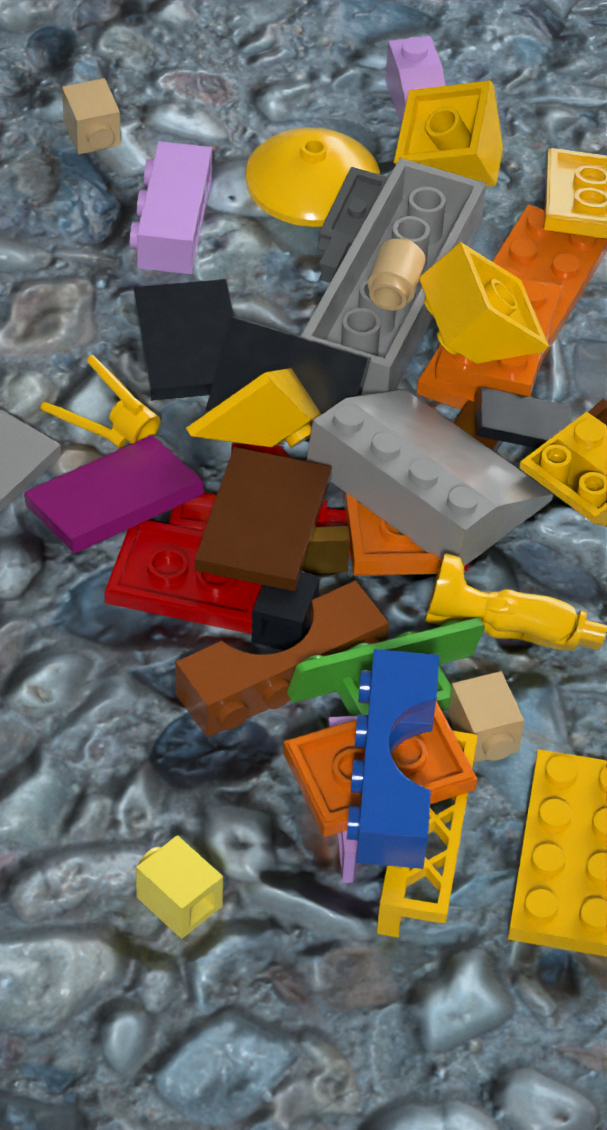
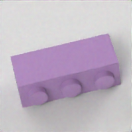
M158 141L155 158L146 160L144 186H148V189H140L137 217H141L140 222H132L130 231V249H137V268L193 274L212 182V147Z

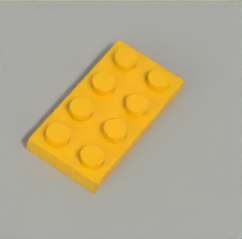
M538 749L508 940L607 957L606 760Z

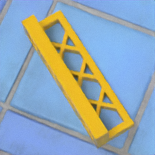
M453 731L471 768H473L478 735ZM468 793L453 797L452 799L455 801V804L438 814H435L430 808L428 834L434 831L447 846L445 851L429 860L425 857L423 869L413 868L411 870L408 867L387 866L376 934L399 937L402 917L446 924ZM452 821L451 829L449 830L445 824ZM444 866L443 875L441 876L437 869ZM426 876L439 892L438 904L406 898L408 886Z

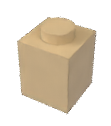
M105 78L62 86L63 121L77 154L121 146L120 111Z
M502 671L452 683L448 717L455 731L478 735L473 763L484 760H501L512 753L519 752L524 718Z

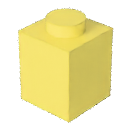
M177 835L163 847H154L142 857L136 867V896L177 936L183 939L223 907V876Z

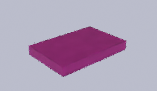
M150 435L24 492L26 507L75 554L204 494L203 480L153 435Z

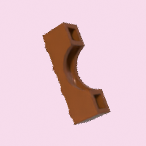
M355 580L311 601L310 630L302 641L288 650L267 655L250 654L239 651L220 641L176 661L175 694L207 738L223 730L235 729L243 724L246 719L268 709L280 708L290 701L287 691L297 664L314 655L328 656L348 651L358 644L368 643L371 645L387 641L389 622Z

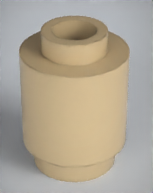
M403 238L390 239L380 246L368 280L370 299L378 307L396 311L402 309L406 303L413 299L419 283V277L426 262L424 252L414 242Z

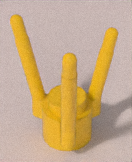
M94 355L87 357L88 364L121 399L112 408L109 415V420L113 423L112 429L48 402L40 404L42 411L104 437L119 449L127 442L132 444L150 435L155 436L161 423L160 417L137 400L110 370L104 367Z

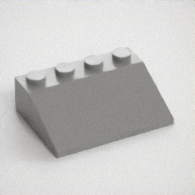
M405 389L345 398L314 419L312 423L306 461L331 466L330 481L377 516L386 520L388 524L400 533L409 536L411 541L426 552L433 553L442 560L444 554L447 553L461 558L463 565L466 566L551 502L553 498L552 492Z

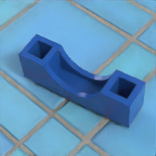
M374 649L372 671L361 670L358 703H369L368 715L357 714L354 747L365 748L364 760L353 759L350 792L361 794L360 806H349L347 839L358 840L356 863L424 868L431 790L408 779L395 765L391 754L407 739L422 733L431 732L433 729L437 699L439 655Z

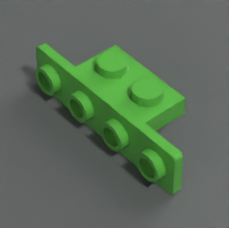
M480 618L462 622L453 620L439 628L419 633L405 632L391 640L371 645L368 643L358 644L348 651L328 656H311L297 664L287 694L291 702L294 703L338 692L350 716H357V714L368 715L369 703H358L361 670L372 671L374 649L439 655V665L472 656L485 626ZM439 666L436 701L443 711L449 709L451 685Z

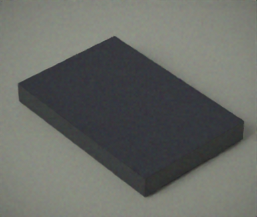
M227 279L134 287V303L151 401L210 395L230 317H234Z
M230 317L206 411H211L263 373L292 368L321 414H323L345 398L361 396L371 357L239 317Z

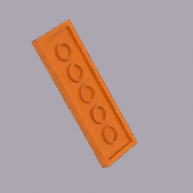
M527 205L492 262L516 277L562 286L560 302L547 341L549 347L544 351L542 363L606 255L607 239L544 230V210ZM440 344L418 379L417 394L462 410L468 400L475 402V395L480 388L436 379V367L443 348Z

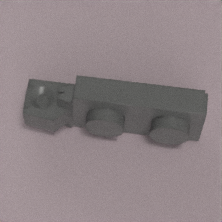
M355 167L350 168L319 232L317 253L323 255L319 262V267H321L319 280L331 283L389 177Z

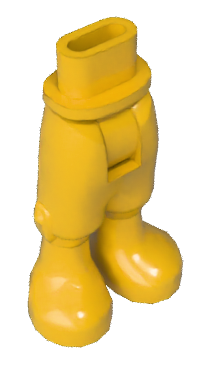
M447 553L444 554L438 570L425 617V622L440 626L453 620L462 622L480 618L485 626L483 632L492 638L518 639L565 651H575L578 645L599 651L607 632V625L586 620L587 611L580 610L576 614L573 606L556 598L526 594L509 589L489 593L479 591L465 582L462 559Z

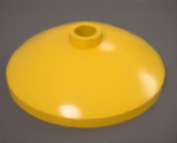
M303 127L281 132L261 143L253 151L246 165V187L257 206L272 217L294 225L322 227L351 167L379 175L380 170L371 152L350 136L326 128Z

